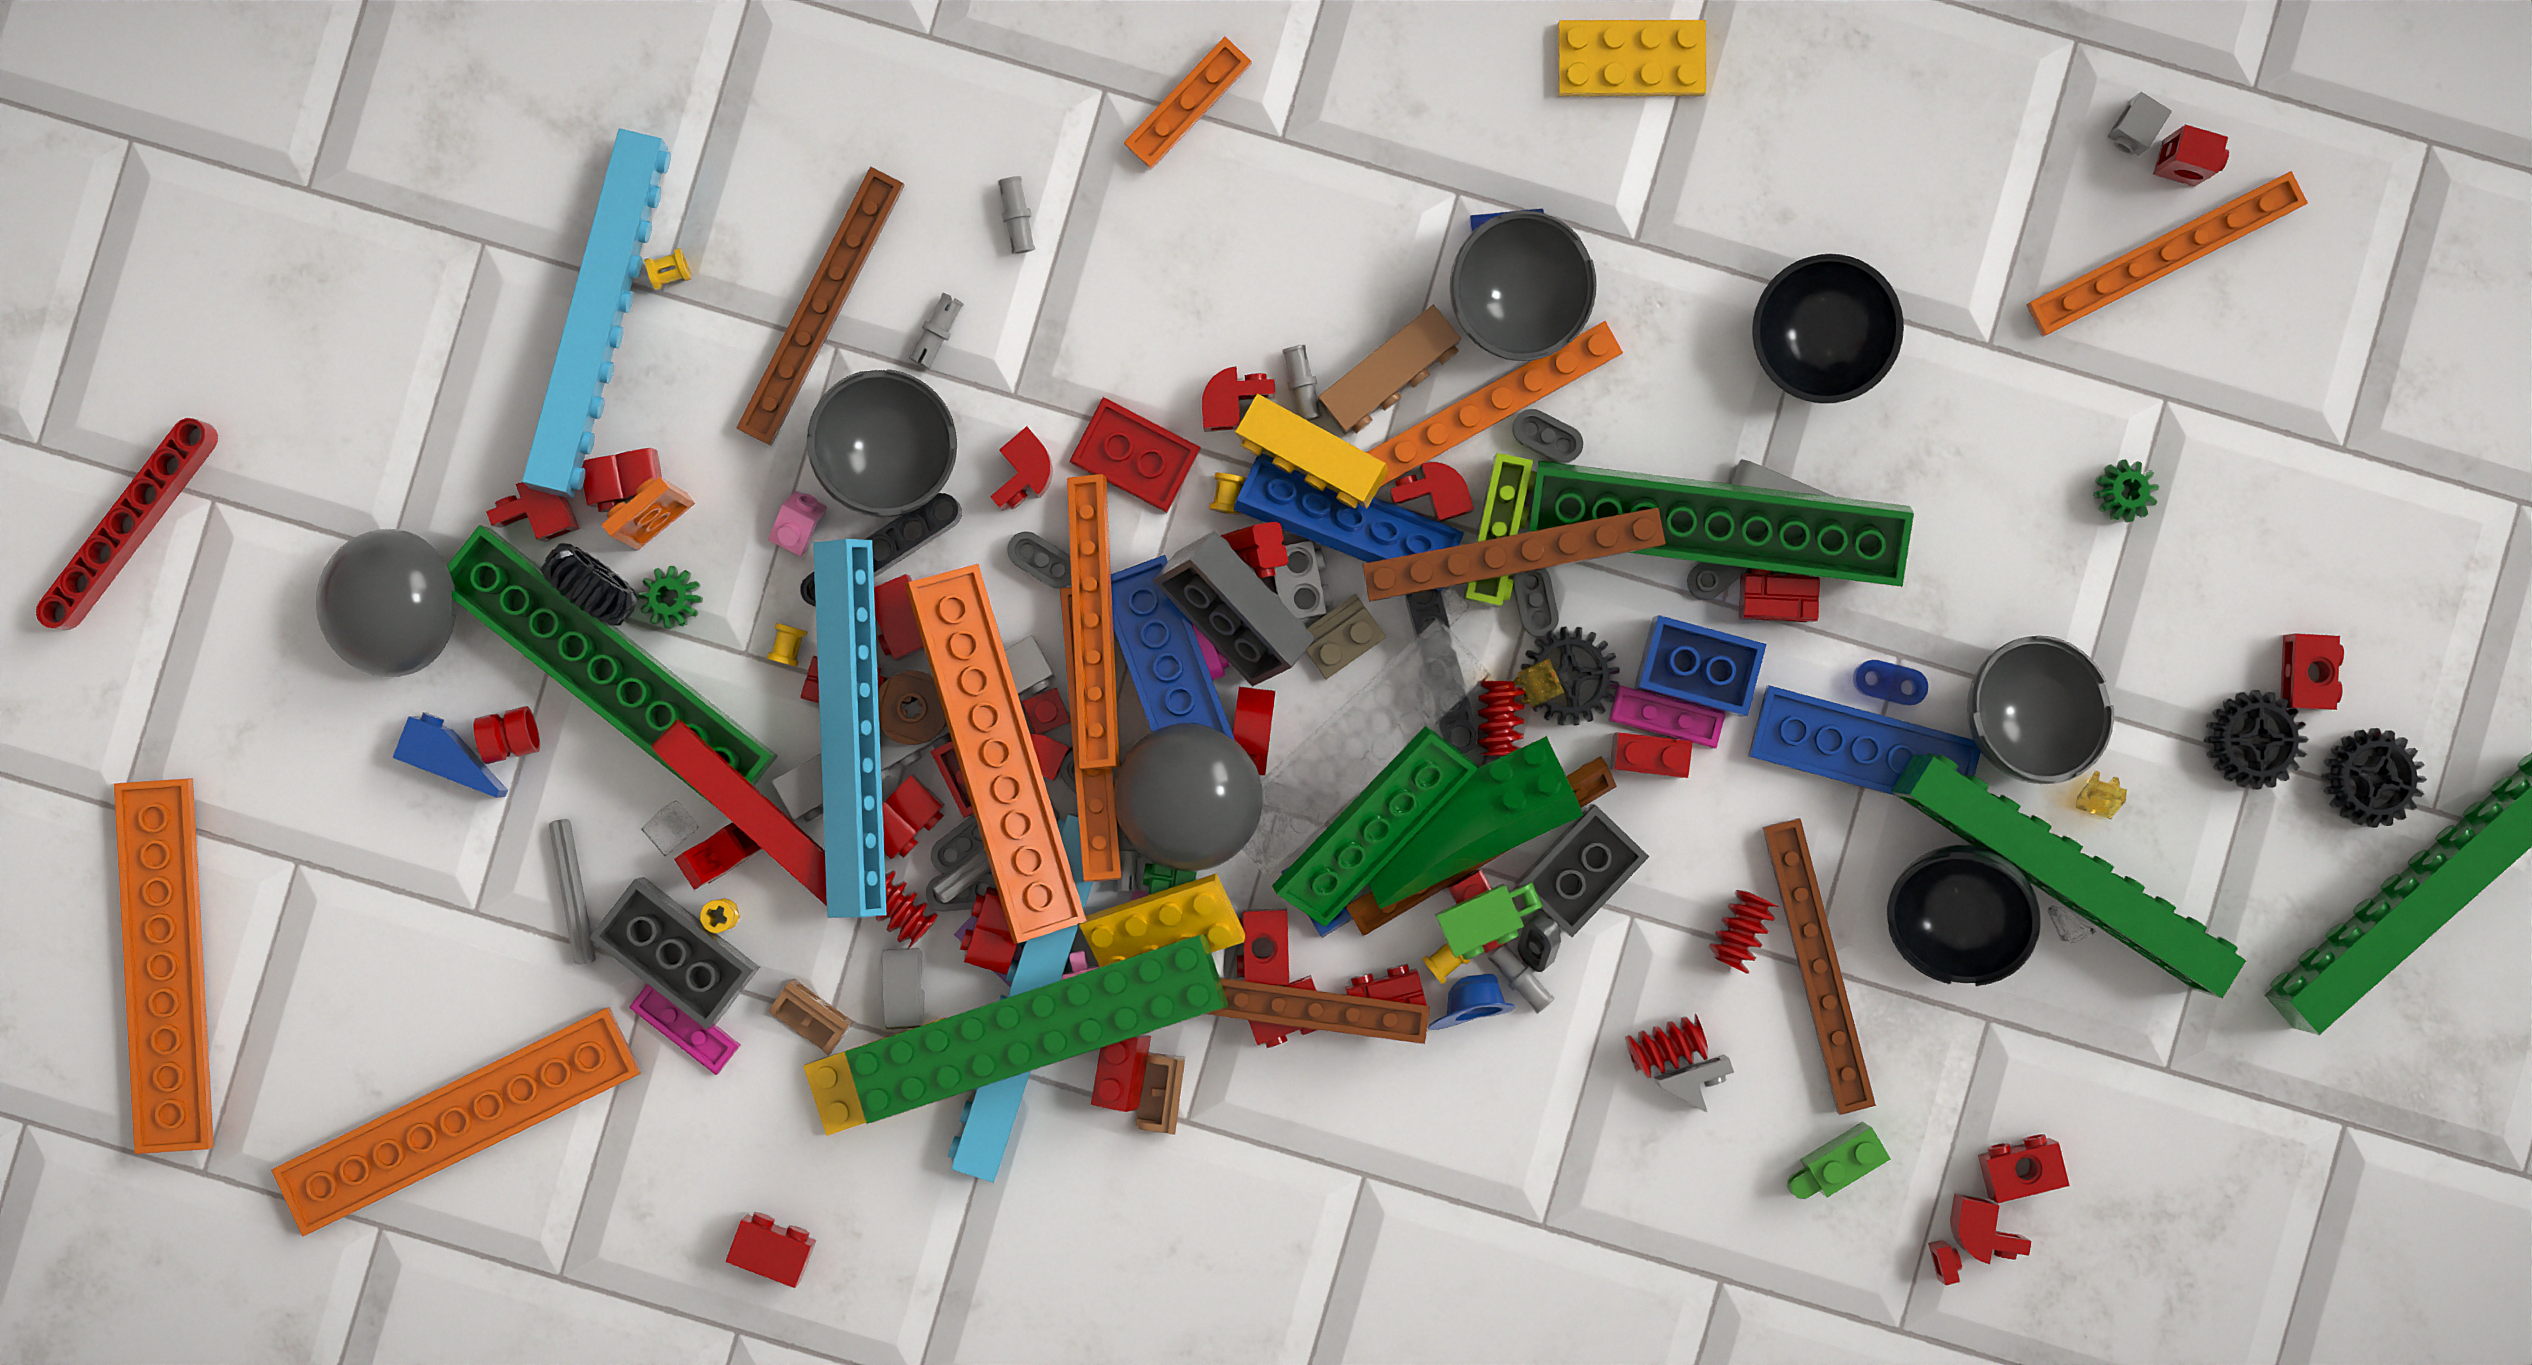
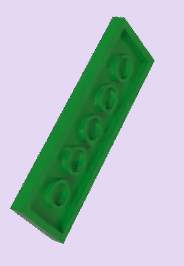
M1425 726L1272 885L1274 891L1287 902L1326 927L1478 770V767L1462 752Z

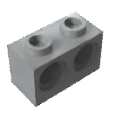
M1313 541L1286 545L1288 558L1295 553L1303 554L1308 560V568L1302 573L1290 571L1287 564L1286 566L1275 568L1276 576H1274L1277 595L1287 609L1300 620L1326 615V606H1331L1332 601L1329 585H1321L1318 571L1325 569L1322 549H1314ZM1302 589L1310 590L1315 596L1314 606L1307 610L1298 608L1294 602V595Z

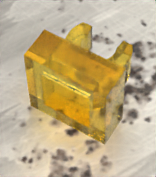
M1550 659L1518 672L1519 677L1513 681L1515 686L1522 683L1527 696L1522 698L1521 701L1523 704L1531 703L1532 707L1564 693Z
M2095 771L2088 779L2087 785L2077 796L2076 808L2112 819L2126 802L2127 789L2119 787L2120 781L2118 777H2113L2109 783L2099 781L2100 772Z

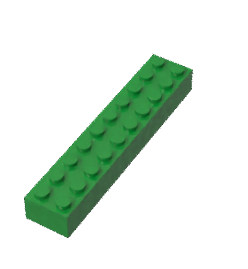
M1538 461L1529 532L1659 508L1666 545L1629 553L1903 587L1914 512L1910 506Z
M479 525L448 563L447 567L455 591H451L453 600L704 799L706 798L651 748V745L677 719L686 724L753 786L757 784L778 757L776 753L614 625L601 622L596 617H592L584 610H581L575 604L570 603L566 597L551 586V583L545 580L541 567L493 529Z
M1928 753L1927 756L1914 755L1891 793L1972 846L1982 847L2005 857L2018 867L2032 885L2195 991L2223 999L2247 961L2236 954L2237 946L2220 936L2216 939L2205 933L2207 927L2189 916L2184 918L2173 913L2176 907L2159 896L2153 898L2148 894L2142 893L2145 889L2142 884L2128 876L2122 878L2112 873L2114 866L2095 855L2092 858L2081 853L2080 851L2083 846L2065 835L2061 838L2056 834L2050 833L2049 831L2052 828L2050 824L2035 815H2032L2030 818L2018 812L2021 806L2004 795L1998 797L1987 792L1990 787L1987 783L1970 774L1967 777L1964 774L1958 773L1956 771L1958 765L1941 754L1935 756L1931 753Z
M2532 753L2518 763L2519 770L2510 778L2506 776L2497 781L2490 788L2492 794L2484 801H2477L2470 805L2463 812L2464 818L2457 825H2450L2443 829L2435 837L2437 842L2430 849L2421 850L2412 856L2408 861L2409 867L2400 875L2395 874L2385 880L2380 886L2382 891L2373 899L2368 898L2358 904L2353 910L2355 915L2345 924L2339 923L2331 928L2325 935L2327 940L2318 948L2313 947L2304 952L2298 959L2300 963L2290 973L2284 972L2271 982L2270 986L2272 989L2264 996L2294 1029L2317 1035L2322 1034L2532 847Z
M1197 935L845 1051L866 1123L869 1124L1229 1006L1206 935Z

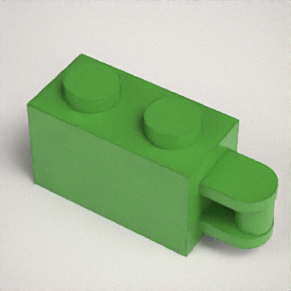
M1532 882L1509 892L1506 885L1502 883L1434 915L1454 957L1462 955L1463 959L1467 960L1483 953L1482 945L1495 939L1498 945L1518 937L1517 930L1524 927L1520 917L1543 907ZM1521 894L1526 907L1517 910L1512 898Z
M1861 1122L1801 1158L1800 1161L1804 1168L1789 1177L1787 1188L1799 1199H1807L1817 1192L1829 1197L1891 1160L1873 1128Z

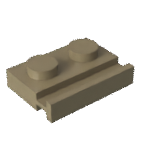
M1355 594L1306 628L1315 637L1314 641L1306 649V652L1327 680L1384 640L1386 636L1362 604L1357 594Z

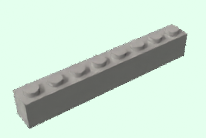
M1031 635L1005 650L1018 696L1028 690L1034 695L1051 685L1049 678L1055 676V673L1034 636ZM919 699L902 707L907 711L906 717L912 719L914 714H921L922 707L918 705ZM947 724L942 732L933 740L918 745H905L895 742L887 737L879 726L881 781L890 776L887 769L898 763H901L904 768L922 758L919 751L930 745H933L936 749L952 741ZM821 753L772 780L793 820L803 817L808 822L823 814Z

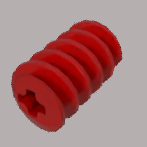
M1478 681V686L1489 690V692L1478 696V701L1488 704V707L1478 710V716L1488 719V722L1478 725V731L1488 734V737L1477 740V745L1488 749V751L1478 755L1505 756L1521 748L1513 745V742L1524 738L1523 733L1513 730V727L1524 724L1523 718L1514 715V712L1524 709V704L1514 700V697L1524 694V689L1514 686V683L1517 681Z
M893 870L885 874L887 915L876 916V920L881 922L890 918L886 930L892 932L900 928L901 931L897 941L902 943L911 939L909 949L933 926L938 914L935 912L925 917L923 914L928 904L923 902L914 906L913 902L917 893L914 891L904 896L902 893L907 883L902 881L893 885L892 882L896 875V872Z
M1735 890V896L1742 903H1730L1728 905V908L1735 917H1722L1721 921L1729 930H1716L1715 935L1722 941V944L1711 943L1709 948L1716 955L1715 959L1749 974V969L1742 961H1755L1756 957L1750 952L1749 947H1762L1763 944L1755 937V934H1768L1769 930L1761 922L1762 920L1774 921L1775 917L1768 910V907L1779 906L1748 891Z
M1696 1013L1694 1015V1025L1687 1017L1681 1018L1680 1029L1673 1021L1667 1022L1666 1034L1659 1026H1654L1652 1029V1039L1644 1030L1638 1033V1043H1636L1631 1035L1625 1036L1628 1052L1636 1072L1641 1070L1647 1078H1651V1066L1653 1065L1657 1067L1661 1074L1665 1073L1666 1061H1670L1675 1069H1679L1681 1056L1690 1065L1694 1064V1052L1696 1051L1704 1060L1708 1059L1707 1041Z

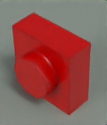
M1058 688L1022 701L1035 734L1040 735L1071 722Z
M1944 1240L1928 1243L1937 1279L1946 1286L1960 1282L1958 1271L1962 1270V1262L1957 1249H1952L1951 1245Z

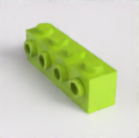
M1502 453L1495 454L1475 542L1517 535L1519 528L1525 529L1529 508L1524 507L1526 492H1533L1537 475L1536 471H1531L1533 460ZM1508 576L1466 583L1463 601L1499 608L1502 606L1503 600H1510L1514 580L1508 579Z

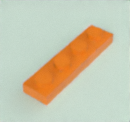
M1224 36L1124 141V145L1152 170L1252 65V61Z

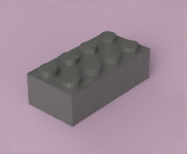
M1215 530L1177 551L1152 580L1252 687L1292 668L1315 639L1306 629L1304 623L1287 609L1279 596L1260 580L1253 568L1247 565L1232 550L1230 544L1220 537Z
M645 877L633 880L589 937L594 943L706 1030L718 1023L760 968L717 933L706 930L698 918Z

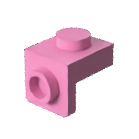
M795 491L781 505L768 540L801 557L806 552L817 522L825 515L827 507L819 503L815 497Z

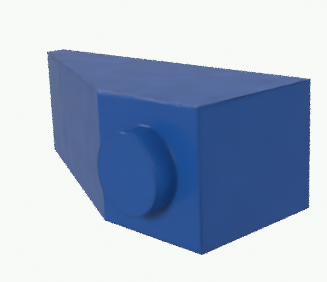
M423 712L421 717L408 716L392 758L493 797H506L508 789L453 729L442 726L444 719Z

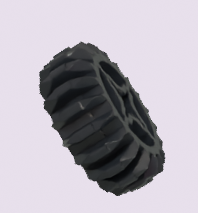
M559 543L548 554L541 568L545 580L551 583V586L566 597L570 603L575 604L592 617H596L601 622H606L609 625L620 626L625 619L631 616L638 603L637 594L626 581L620 578L608 566L592 557L588 552H584L571 544Z
M1566 626L1561 627L1560 639L1557 640L1555 633L1550 630L1546 635L1549 642L1548 645L1539 638L1534 641L1535 646L1540 650L1538 654L1531 650L1525 652V656L1534 662L1533 665L1521 664L1520 670L1531 672V678L1520 679V685L1531 684L1533 690L1526 692L1523 696L1526 700L1534 696L1538 698L1539 701L1532 706L1534 712H1537L1543 706L1547 707L1543 716L1544 720L1549 721L1554 712L1558 713V725H1564L1566 716L1570 715L1572 725L1577 726L1580 723V713L1583 714L1587 722H1591L1594 720L1591 708L1603 714L1606 709L1599 701L1601 699L1610 703L1614 701L1615 697L1607 693L1606 689L1607 687L1612 689L1619 688V682L1610 681L1609 675L1620 673V668L1612 667L1608 669L1606 662L1614 660L1616 655L1615 653H1610L1603 657L1601 651L1608 646L1606 641L1600 642L1596 647L1592 645L1596 638V633L1590 632L1586 639L1582 640V628L1576 627L1573 632V638H1570L1568 628ZM1572 646L1586 651L1594 659L1597 667L1583 668L1579 666L1576 662L1575 654L1572 653ZM1560 647L1561 656L1558 669L1552 673L1540 674L1542 663L1547 655ZM1567 666L1573 667L1572 671L1577 670L1578 674H1588L1573 680V687L1567 686V681L1562 682L1561 679L1552 680V677L1565 673ZM1599 678L1598 686L1593 696L1579 706L1578 697H1580L1579 690L1581 684L1586 680ZM1553 684L1561 687L1565 699H1567L1568 707L1561 706L1552 701L1544 692L1542 685Z
M2251 690L2249 695L2245 692L2236 693L2235 701L2230 698L2223 700L2225 711L2214 709L2212 714L2218 720V723L2208 722L2205 725L2206 728L2214 731V736L2205 737L2204 742L2214 744V749L2209 750L2206 755L2208 758H2219L2214 764L2213 769L2215 771L2226 769L2224 780L2233 781L2236 779L2237 786L2240 788H2246L2249 783L2253 790H2260L2263 783L2268 788H2273L2277 785V779L2281 781L2290 779L2287 769L2297 771L2300 768L2294 758L2307 755L2304 750L2298 749L2299 743H2306L2309 739L2307 736H2299L2298 730L2303 729L2306 724L2304 722H2294L2293 719L2298 715L2299 711L2296 708L2286 710L2289 700L2280 698L2275 701L2276 697L2273 692H2266L2262 696L2260 690ZM2247 712L2248 718H2244L2242 730L2237 734H2231L2236 721ZM2264 713L2268 714L2275 721L2280 734L2270 730L2267 718H2264ZM2260 735V738H2269L2270 741L2252 744V742H2243L2242 738ZM2280 745L2276 758L2268 766L2264 767V762L2268 761L2269 751L2273 747ZM2231 746H2237L2243 751L2248 767L2244 766L2236 758Z
M2370 728L2368 733L2365 730H2356L2354 738L2351 736H2343L2341 738L2343 747L2333 746L2330 748L2336 759H2325L2323 761L2326 766L2331 767V773H2323L2321 777L2324 780L2331 781V786L2324 788L2323 792L2325 794H2335L2329 805L2332 808L2342 807L2339 816L2347 819L2352 817V823L2355 825H2363L2366 822L2369 828H2377L2380 823L2383 826L2393 825L2394 818L2397 820L2407 818L2404 808L2408 810H2415L2417 808L2412 797H2422L2424 795L2423 791L2416 787L2417 783H2423L2427 780L2425 776L2417 775V770L2424 767L2425 764L2422 761L2413 762L2412 759L2417 755L2418 750L2416 748L2405 749L2408 743L2405 737L2395 739L2394 731L2386 730L2381 733L2379 728ZM2369 748H2375L2373 756H2368L2365 764H2352L2360 753ZM2392 761L2396 766L2398 778L2392 773ZM2361 772H2375L2373 775L2378 776L2377 780L2385 783L2372 784L2374 781H2370V776ZM2349 778L2353 779L2356 784L2355 795L2351 790ZM2385 790L2395 791L2386 803L2372 808L2374 801L2379 800L2382 792Z

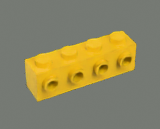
M1259 394L1254 398L1235 431L1242 441L1240 446L1256 456H1260L1262 452L1274 458L1272 464L1289 474L1293 470L1306 476L1304 481L1320 491H1323L1325 487L1338 493L1336 499L1353 509L1356 508L1357 504L1366 509L1368 508L1389 472L1386 463Z

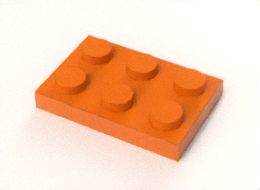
M662 477L656 480L651 478L638 487L636 490L638 495L627 504L622 502L613 507L606 515L608 519L601 526L609 536L639 550L695 505V502L685 491Z

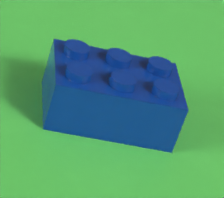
M1657 615L1652 618L1634 688L1739 717L1748 716L1767 644Z

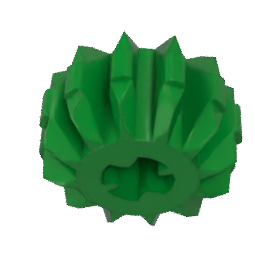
M2126 459L2118 461L2117 468L2112 464L2107 465L2104 468L2106 476H2099L2095 480L2099 486L2103 487V490L2094 492L2093 496L2094 498L2103 497L2105 501L2099 506V510L2104 512L2112 508L2110 519L2116 521L2123 516L2126 523L2133 522L2136 515L2140 518L2146 517L2148 515L2146 506H2154L2158 502L2155 497L2149 495L2150 492L2157 491L2160 487L2158 484L2149 485L2148 480L2153 477L2154 472L2149 470L2141 474L2142 463L2137 461L2130 466ZM2124 485H2129L2131 490L2127 493L2128 497L2124 498L2121 492L2125 489Z
M669 566L666 575L659 568L654 570L656 582L644 578L642 582L650 590L649 593L639 592L638 598L649 600V603L643 605L640 610L645 614L653 612L650 618L652 624L657 625L663 619L664 628L672 629L675 619L680 626L684 627L687 625L684 613L697 617L699 613L691 607L692 602L702 603L703 597L692 595V592L700 588V583L697 581L688 583L691 576L689 571L684 570L678 576L677 567ZM667 590L677 592L678 598H673V600L677 601L674 605L664 603L663 597H668L665 594Z

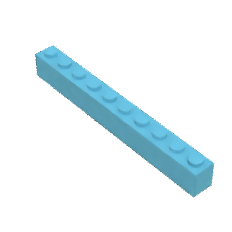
M618 129L522 482L530 489L574 499L575 491L581 490L583 486L585 469L582 466L585 454L590 455L595 442V434L592 433L594 421L601 418L605 400L601 395L604 384H609L613 376L614 363L611 362L614 348L618 349L623 339L624 329L620 325L623 314L629 313L633 302V292L630 291L633 278H638L641 273L643 259L639 255L642 244L648 243L651 236L652 222L649 221L652 208H657L660 203L661 187L658 185L661 174H666L670 166L671 153L668 152V148L662 138Z
M840 539L813 542L827 918L887 915L872 540Z
M1069 813L1066 820L1059 818L1057 825L1084 911L1093 882H1083L1078 816ZM1079 924L1018 943L1019 946L1024 947L1020 961L1012 960L1006 981L1012 982L1009 995H1001L999 1001L1061 981ZM1030 1072L978 1088L974 1101L966 1100L959 1122L966 1125L961 1138L954 1136L948 1154L949 1158L954 1159L951 1167L952 1170L994 1183Z

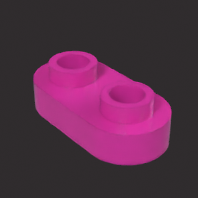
M1191 622L1212 680L1226 676L1224 669L1230 667L1228 660Z

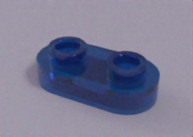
M1867 660L1860 663L1853 673L1855 688L1862 695L1911 706L1922 702L1928 693L1926 677L1920 671L1880 660ZM1870 671L1874 672L1877 676V681L1874 685H1869L1865 680L1866 674ZM1906 680L1913 687L1908 695L1904 694L1901 690V685Z

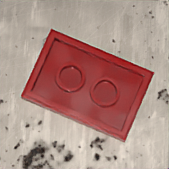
M1102 397L1069 462L1092 475L1103 474L1111 485L1168 513L1201 447Z

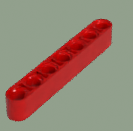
M184 418L174 425L39 601L36 607V616L43 626L70 630L76 628L83 621L215 449L218 443V434L212 425L194 418ZM195 428H199L201 438L199 442L192 445L190 434ZM176 457L178 468L170 475L167 470V464L170 459ZM153 486L156 492L155 498L151 503L147 504L145 492L149 487ZM130 515L133 520V526L128 533H125L122 523ZM107 545L110 549V557L103 563L100 559V551ZM84 574L88 580L87 587L83 592H80L77 582L79 577ZM59 604H62L65 609V615L58 622L55 617V610Z
M677 719L651 745V748L827 906L825 850L686 724Z

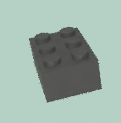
M1590 804L1583 812V816L1577 818L1518 879L1515 885L1520 887L1532 882L1543 905L1540 909L1548 917L1552 918L1567 935L1573 937L1650 856L1599 807Z

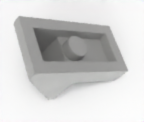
M1721 1055L1655 1076L1654 1079L1660 1088L1707 1112L1699 1084L1704 1082L1705 1087H1710L1726 1081L1725 1075L1734 1073L1730 1058Z

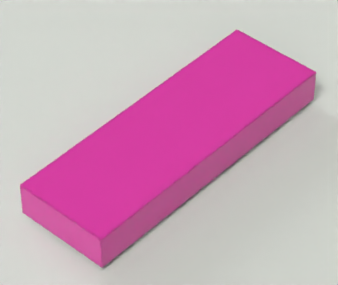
M1621 685L1616 689L1608 721L1717 748L1725 712Z
M648 984L629 1006L631 1010L715 1075L721 1072L741 1046L740 1043L716 1025L706 1030Z

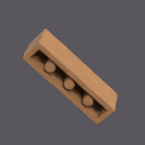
M1433 304L1320 394L1318 402L1345 435L1351 430L1357 434L1373 421L1369 415L1380 406L1386 411L1402 397L1398 392L1410 383L1415 388L1430 375L1427 369L1435 362L1439 361L1443 365L1459 352L1455 346L1460 343L1461 337Z

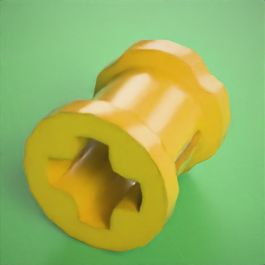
M681 248L675 249L674 254L655 260L649 257L644 260L649 279L656 291L660 290L663 284L682 278L685 281L691 280L690 269ZM675 266L672 270L661 272L662 269Z
M1216 472L1214 479L1217 480L1214 502L1209 504V509L1221 513L1241 515L1240 512L1233 509L1242 485H1244L1247 478Z
M776 623L774 628L777 630L772 651L767 654V659L798 667L797 655L802 638L807 637L808 632Z
M726 898L706 903L700 913L703 927L712 933H722L734 928L740 917L737 905L732 900ZM723 907L725 909L723 915L728 919L717 924L715 922L717 916L713 914V910Z
M1447 941L1430 957L1425 955L1422 958L1423 962L1442 985L1446 982V977L1461 964L1467 965L1471 962L1469 959L1464 960L1462 955L1454 957Z

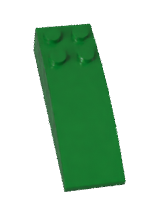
M1547 736L1478 768L1462 787L1371 879L1369 885L1380 909L1583 816L1574 791Z

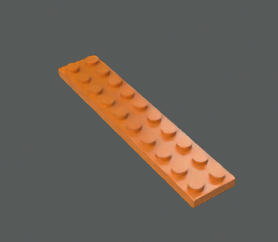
M974 564L906 583L905 587L1013 944L1086 922L979 565Z
M193 778L114 783L134 1154L211 1149L214 1147Z
M607 1007L271 1169L303 1237L641 1074V1071L611 1008Z

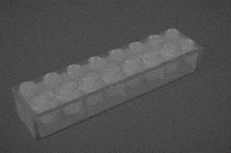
M1436 619L1261 779L1263 792L1261 817L1254 835L1242 850L1265 876L1273 873L1353 801L1425 726L1432 729L1490 677L1491 674L1442 620Z

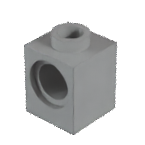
M2140 92L2130 99L2107 137L2114 140V145L2122 152L2139 156L2150 148L2172 113V110Z

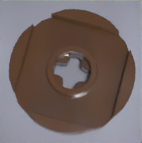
M908 670L895 674L880 686L878 690L879 726L886 736L893 741L905 745H918L933 740L945 728L947 722L933 676L921 671ZM912 697H916L919 699L918 705L922 707L921 714H914L913 718L909 719L906 717L907 711L902 708V704L904 701L910 702Z

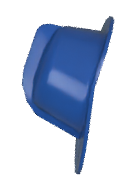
M1494 974L1467 976L1457 981L1448 993L1447 1015L1429 1024L1428 1029L1439 1030L1481 1017L1505 1014L1513 1011L1516 1006L1505 1003L1497 977Z

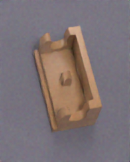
M796 979L786 984L768 1010L770 1014L786 1023L822 1049L827 1055L833 1052L854 1022Z
M1148 1053L1135 1125L1139 1127L1138 1129L1175 1135L1185 1057Z

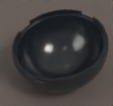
M1841 254L1810 256L1798 260L1783 269L1770 281L1759 298L1752 325L1754 349L1760 365L1769 378L1782 390L1796 398L1824 404L1844 402L1856 398L1875 387L1887 375L1895 363L1901 349L1904 333L1902 308L1891 284L1879 271L1869 264Z
M1972 845L1945 846L1920 856L1898 877L1888 900V929L1899 953L1919 972L1934 980L1950 985L1952 981L1975 983V986H1982L2010 976L2029 959L2040 933L2039 903L2028 879L2008 859L1982 847Z

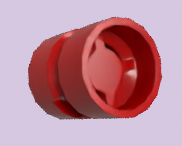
M528 706L507 710L503 718L498 714H491L475 718L474 737L479 754L485 764L504 761L510 756L511 752L516 757L537 753L540 750L537 724Z

